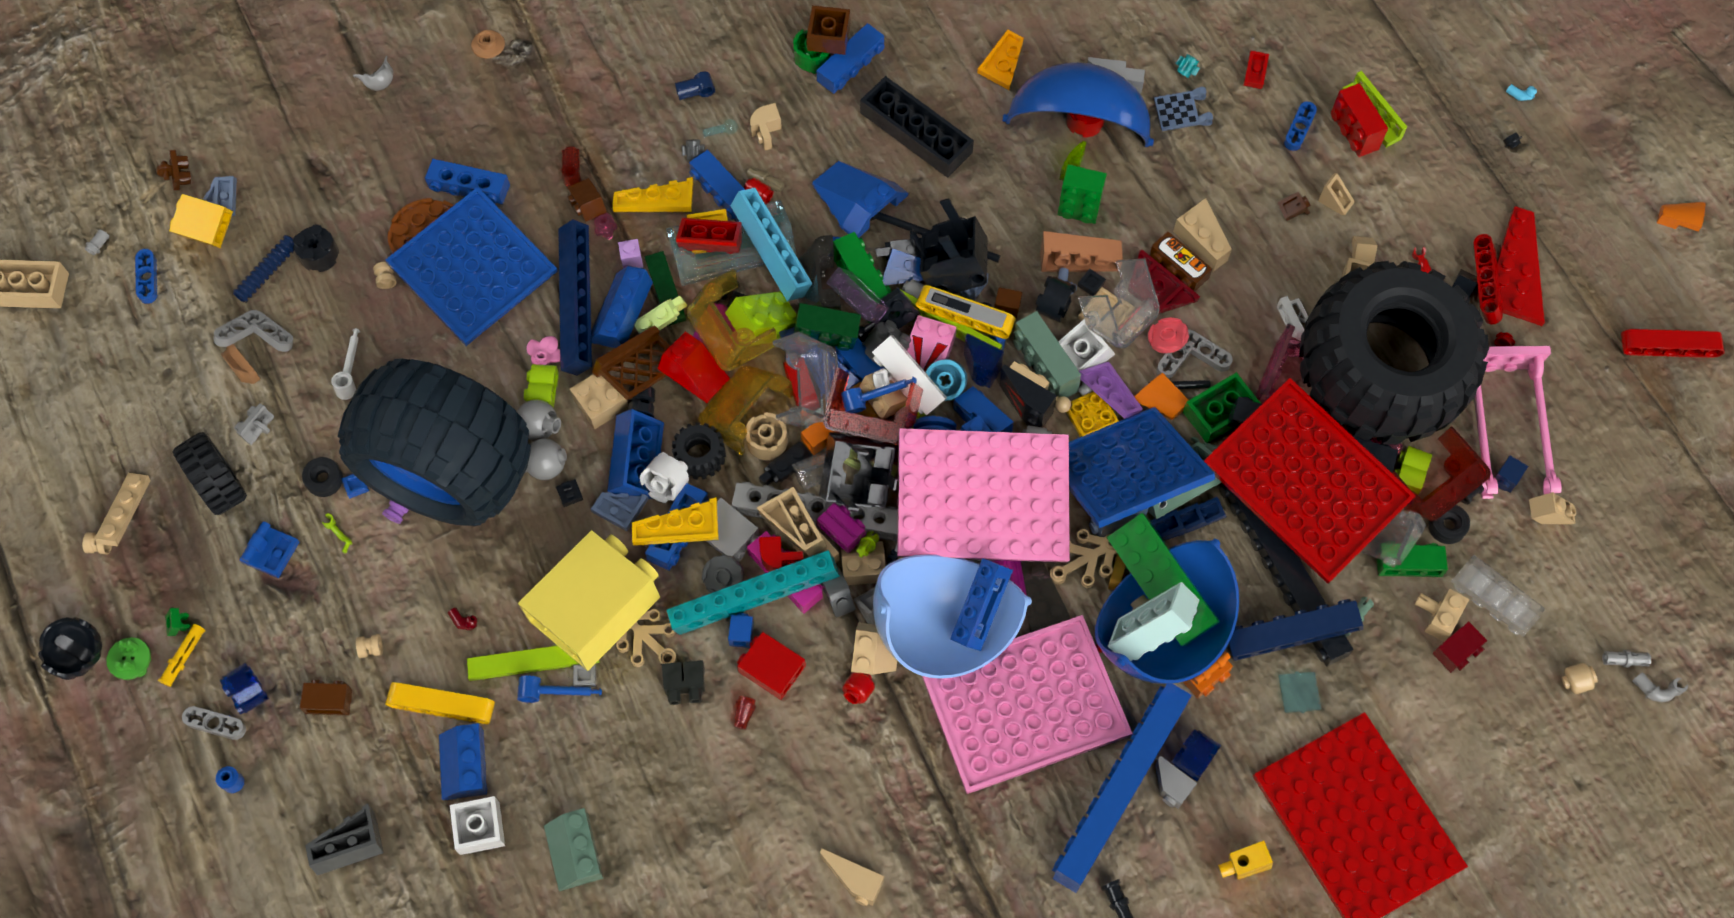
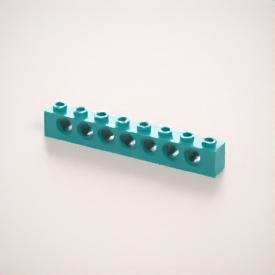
M828 550L667 609V614L672 630L681 635L731 617V615H736L840 577L834 557Z

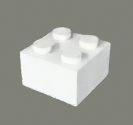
M495 796L450 805L454 846L460 855L505 846L500 803Z

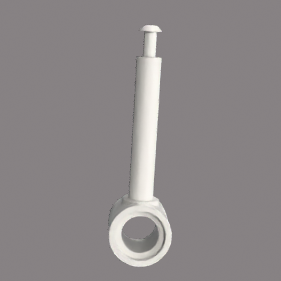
M357 328L352 329L354 333L350 337L343 372L336 373L331 380L337 397L343 400L352 398L356 391L351 371L359 340L357 334L360 333V330Z

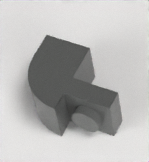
M838 567L840 577L821 583L822 590L828 597L836 618L856 610L848 584Z

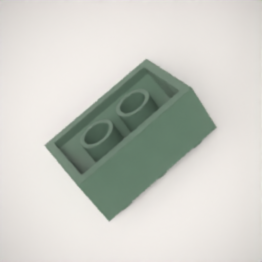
M585 808L562 814L544 825L559 892L604 879L589 816Z

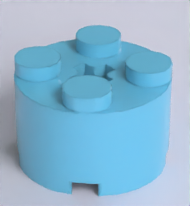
M942 359L936 361L926 371V374L947 397L944 401L957 398L966 388L967 373L963 366L955 360ZM949 375L951 383L942 384L943 379L941 377Z

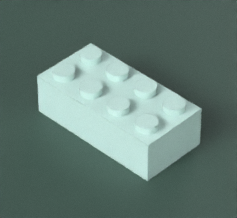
M1182 582L1178 583L1120 617L1108 647L1115 653L1125 655L1130 661L1138 660L1144 653L1152 652L1162 643H1168L1173 640L1178 634L1188 632L1192 627L1199 599Z

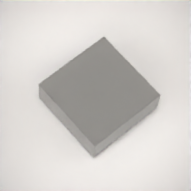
M580 664L573 665V686L596 687V664L589 671Z

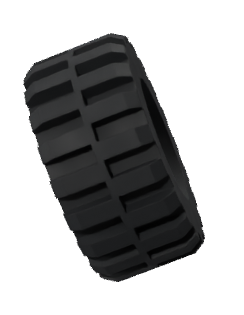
M199 432L174 447L172 453L176 461L214 515H221L246 499L247 494L241 483L205 432Z

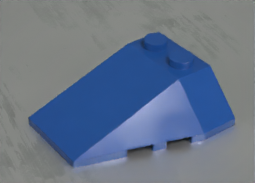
M841 161L836 162L812 182V186L822 201L826 202L831 214L838 220L841 229L848 234L855 232L858 238L869 229L870 219L886 205L892 203L894 206H897L909 196V193L895 182Z

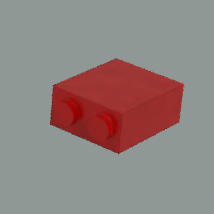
M762 631L759 637L755 636L751 641L749 651L739 657L737 661L738 672L776 698L782 700L806 667V660Z

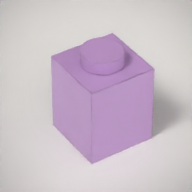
M638 239L618 242L623 269L627 266L643 268Z

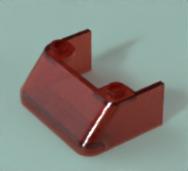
M836 367L823 418L824 426L828 430L894 445L899 444V429H911L916 421L923 389L911 382L906 405L898 409L894 421L845 412L841 393L846 390L849 374Z
M1453 426L1438 438L1451 454L1444 461V469L1450 478L1423 499L1417 493L1411 491L1416 496L1403 510L1427 520L1435 521L1490 478L1491 472L1489 467ZM1393 471L1392 474H1393L1395 477H1397V478L1409 489V487H1408V486L1403 482V480L1396 474V472Z

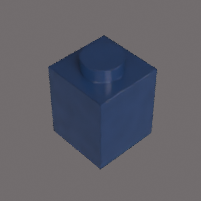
M1510 455L1495 476L1498 488L1511 493L1529 466Z

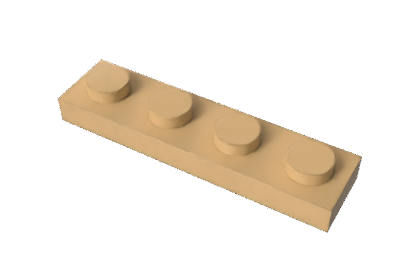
M128 472L95 537L97 544L118 546L151 481L148 475Z

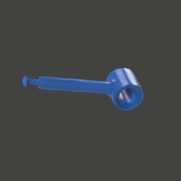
M912 376L910 380L903 379L866 393H862L861 388L845 390L841 393L846 414L862 412L866 410V401L906 388L908 384H916L917 379Z
M526 675L519 677L517 700L535 703L539 701L540 694L581 696L599 694L600 696L602 689L541 685V678Z

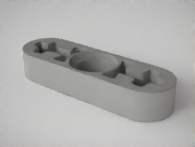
M191 706L182 714V720L188 727L232 740L242 738L246 732L245 724L238 718ZM196 714L198 717L202 718L203 721L201 722L200 720L196 719L190 720L189 717L191 715L194 716ZM213 718H219V725L214 729L209 728V721ZM227 724L231 727L237 726L239 727V730L233 731L232 733L231 730L225 728V725Z

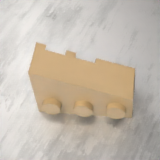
M1205 198L1176 219L1173 232L1200 259L1209 265L1214 272L1228 261L1232 249Z
M794 487L757 507L761 516L808 557L827 548L825 541Z

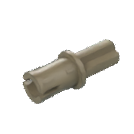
M753 166L747 171L746 177L749 179L756 178L778 192H781L784 188V183L770 176L769 172H762Z

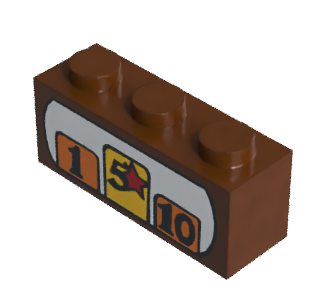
M1166 232L1151 247L1149 255L1194 292L1210 278L1212 268L1171 233Z

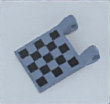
M1199 87L1188 92L1154 97L1161 131L1196 125H1211L1212 113L1207 112L1198 116L1194 99L1204 100L1206 98V88Z

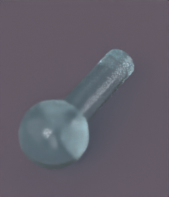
M728 119L723 125L703 129V136L707 137L724 132L734 134L738 130V124L735 120Z

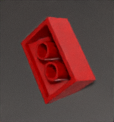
M682 218L676 243L679 249H686L688 251L703 250L707 252H726L728 254L739 253L742 244V222Z

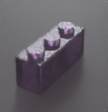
M838 267L827 281V284L860 314L864 320L878 324L889 309L880 298L849 270Z

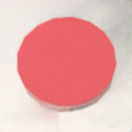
M1163 318L1157 324H1153L1148 331L1149 344L1159 353L1176 352L1187 343L1189 338L1186 324L1182 323V320L1178 318Z

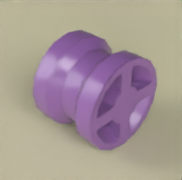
M390 500L388 509H385L382 514L392 522L401 524L403 515L407 514L409 509Z

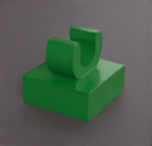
M179 608L169 609L165 616L167 636H176L179 630L187 631L190 628V624H183L181 620L188 619V613L179 614Z

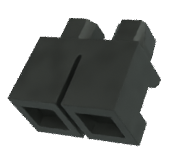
M703 660L683 662L684 681L681 662L661 664L663 687L670 705L681 704V694L689 693L690 703H701L702 692H705V666Z

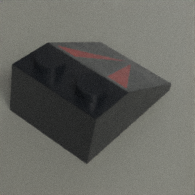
M1003 365L999 386L1027 426L1043 428L1054 412L1057 395L1008 366Z

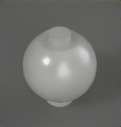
M543 400L527 401L516 411L527 424L529 440L546 439L560 430V418L557 417L554 408Z
M538 439L530 443L531 453L525 473L528 472L538 480H550L558 476L567 460L565 449L550 439Z

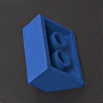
M480 724L455 726L439 734L442 800L487 795L484 730Z

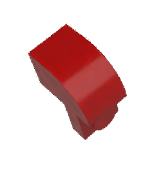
M781 536L759 537L761 561L768 572L804 559L803 551L782 552Z

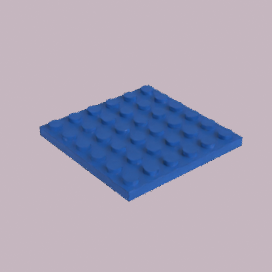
M478 187L385 259L391 269L465 346L470 344L558 272L549 259Z
M1155 407L1069 442V490L1099 528L1215 480V473Z

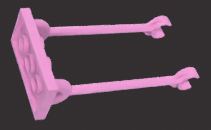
M1550 346L1489 347L1487 357L1483 360L1488 362L1485 372H1492L1496 369H1504L1507 372L1517 369H1528L1529 377L1534 383L1546 471L1543 493L1544 495L1552 492L1561 493V481L1554 472L1542 384L1544 361L1551 354ZM1480 385L1474 397L1484 477L1481 481L1484 487L1481 496L1483 499H1493V494H1498V483L1491 471Z

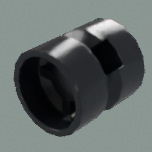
M634 385L629 388V392L634 389ZM650 386L628 400L630 402L628 403V410L634 409L654 418L655 406L653 403L655 402V389Z

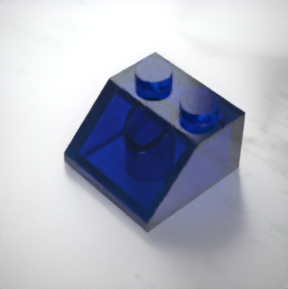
M967 333L965 336L964 357L971 378L977 385L991 388L1001 371L1004 351Z

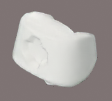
M885 368L873 374V383L876 389L889 385V381L893 380L892 376L888 377V371Z

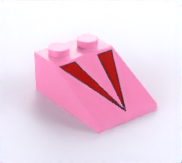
M918 315L910 335L911 342L907 352L926 372L934 362L948 359L956 338V326Z

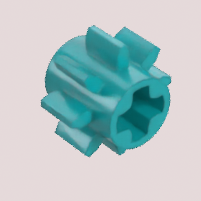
M1189 54L1185 57L1180 56L1176 62L1179 66L1177 71L1187 78L1191 74L1196 76L1200 70L1197 66L1199 61Z

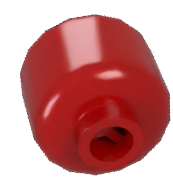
M853 672L842 687L844 697L852 704L865 703L875 689L871 675Z

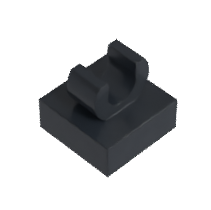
M575 479L556 486L563 507L583 500Z

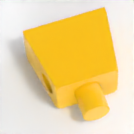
M1261 841L1230 853V861L1219 864L1218 867L1223 878L1235 874L1238 880L1272 869L1273 861L1265 841ZM1243 860L1246 861L1248 865L1242 867L1238 864V862Z

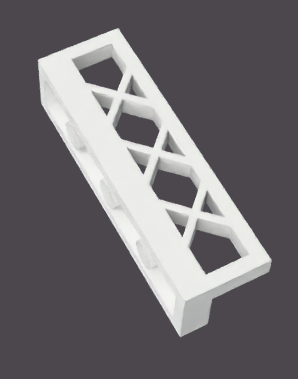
M1288 296L1280 298L1277 309L1299 351L1301 335L1304 332L1301 322L1306 323L1308 315L1299 298L1290 301ZM1297 304L1300 310L1298 316L1292 305Z

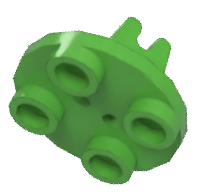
M133 637L118 641L109 650L106 658L110 673L123 680L144 676L151 661L150 647L142 640Z

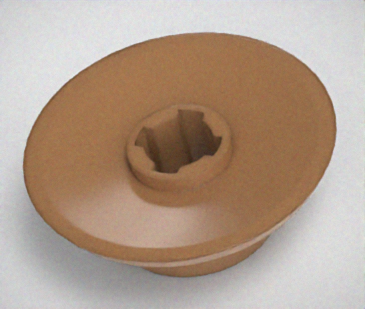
M493 30L481 31L473 38L471 43L473 53L485 59L496 57L503 51L505 46L503 36Z

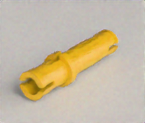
M197 624L192 625L173 658L168 660V666L158 680L160 683L168 687L172 686L180 670H184L185 662L206 631L204 628Z

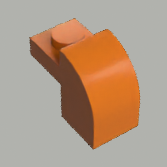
M816 422L801 432V440L810 452L815 455L827 447L829 433H840V428L831 422Z

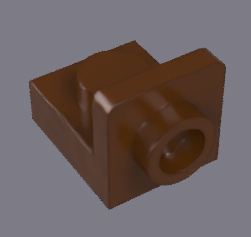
M1299 191L1277 202L1286 221L1304 212L1306 215L1310 214L1308 209L1311 206L1306 195L1302 197Z

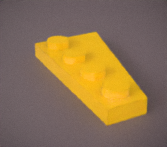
M693 177L686 178L687 181L677 182V180L669 181V184L662 186L657 184L649 185L650 187L646 189L637 187L616 191L613 196V212H692Z
M717 497L701 504H692L688 508L672 510L668 514L655 515L632 522L633 545L719 540Z

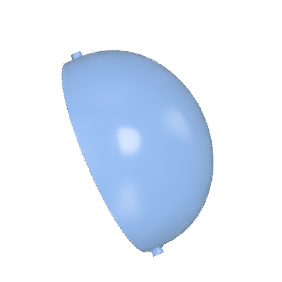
M914 555L893 561L880 572L874 590L873 614L875 625L883 644L891 655L905 668L929 678H952L966 675L984 667L997 658L1011 644L1022 626L1027 606L1031 605V597L1025 595L1009 579L982 650L978 651L950 640L980 564L962 558H949L939 555ZM997 578L995 582L997 585H999V587L1002 579ZM993 587V591L998 592L999 587L997 589ZM979 624L978 626L982 627L983 630L984 625ZM976 630L974 636L979 638L982 630Z

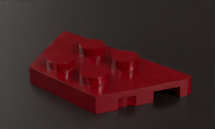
M1140 250L1129 290L1158 314L1199 301L1200 296L1144 250Z

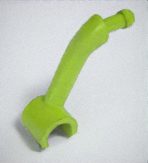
M325 514L331 521L329 523L322 522L325 528L331 529L342 542L346 543L342 552L347 553L349 545H352V540L336 526V520L331 514Z

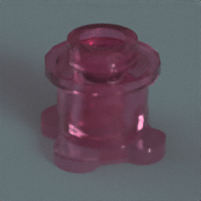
M607 213L595 218V234L597 236H604L606 239H612L614 230L618 228L614 218Z

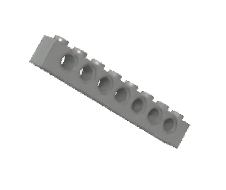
M750 482L736 483L731 506L742 515L765 519L761 516L757 507L789 489L778 490L769 485L760 487ZM810 492L798 493L814 524L819 528L817 526L818 517L836 502H827L822 497ZM753 497L761 498L758 502L751 501ZM857 506L859 511H849V516L856 520L854 518L855 515L860 514L864 516L860 521L866 527V535L868 532L874 531L872 535L874 536L875 533H878L879 539L897 541L898 508L891 506L887 508ZM817 507L823 509L819 513H815L812 511L814 508ZM877 518H882L885 521L879 524L876 523L874 520Z

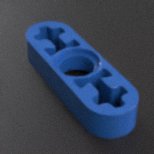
M1303 102L1300 105L1284 141L1285 147L1290 151H1297L1301 148L1317 111L1315 104L1312 102ZM1306 109L1309 110L1307 117H1303ZM1302 123L1306 128L1298 129L1295 124ZM1294 135H1297L1296 142L1292 143Z
M142 249L135 256L136 295L142 303L150 304L157 298V259L151 250ZM151 273V277L149 279H141L143 274ZM145 286H146L147 289L149 290V293H147V296H144V295L146 294V288H145Z

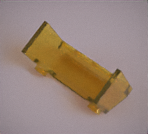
M735 269L706 283L687 308L688 320L718 366L725 371H731L777 346L776 330L774 327L757 337L748 328H740L733 332L713 303L724 294L738 287Z

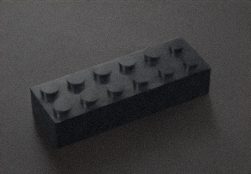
M887 76L882 78L860 100V113L947 178L973 153V139Z

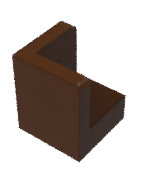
M999 287L994 308L1012 314L1017 319L1022 292Z

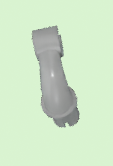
M1643 672L1632 680L1646 695V699L1649 698L1656 702L1670 701L1688 689V685L1684 688L1677 687V682L1681 678L1673 680L1666 690H1661L1659 686L1653 684Z

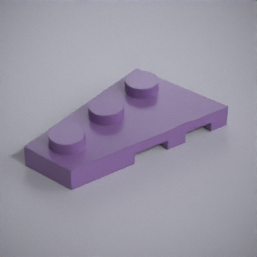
M1109 361L1079 371L1081 373L1080 380L1124 419L1136 415L1143 410Z

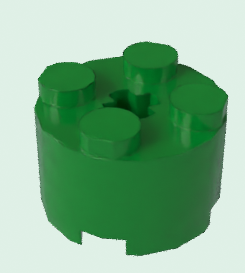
M802 29L793 39L794 61L802 70L816 74V70L831 57V53L807 51L808 30L804 31Z

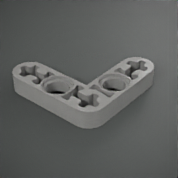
M257 310L248 311L214 331V343L220 347L230 346L253 332L278 351L287 352L293 347V336ZM234 327H243L244 329L236 330ZM265 329H271V330H273L274 332L268 333V332H265L264 330H265Z
M1188 330L1189 337L1192 340L1178 350L1183 354V357L1175 358L1172 353L1165 354L1157 366V374L1159 376L1163 372L1168 379L1172 378L1189 354L1194 355L1214 369L1224 372L1230 368L1232 356L1195 331ZM1208 347L1211 350V353L1207 355L1201 353L1200 348ZM1222 359L1226 360V362H1224L1223 364L1219 363V361ZM1170 361L1172 363L1170 369L1164 372L1163 368H1166Z

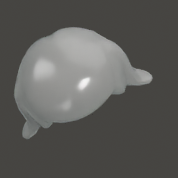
M386 56L382 66L373 74H354L353 77L359 78L367 88L380 91L391 84L394 73Z

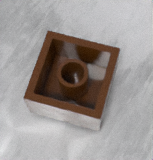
M812 5L807 32V51L845 55L851 24L850 9Z

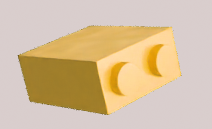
M182 194L181 198L177 201V209L170 221L169 231L188 239L221 248L233 211L224 206Z

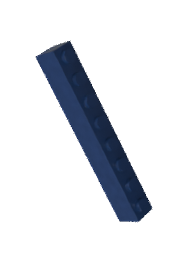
M572 219L558 229L561 371L578 376L592 367L589 225Z

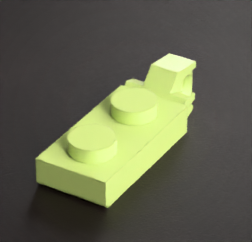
M681 296L673 300L664 301L638 318L634 326L639 334L654 325L661 330L677 320V316L680 314L679 311L687 307V304Z

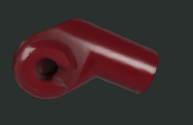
M452 608L447 613L458 629L472 630L477 626L478 620L474 615L462 617L457 608Z

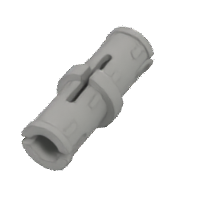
M1623 650V652L1604 651L1602 661L1604 665H1622L1626 668L1631 666L1649 667L1651 655L1647 652L1634 653L1630 650Z

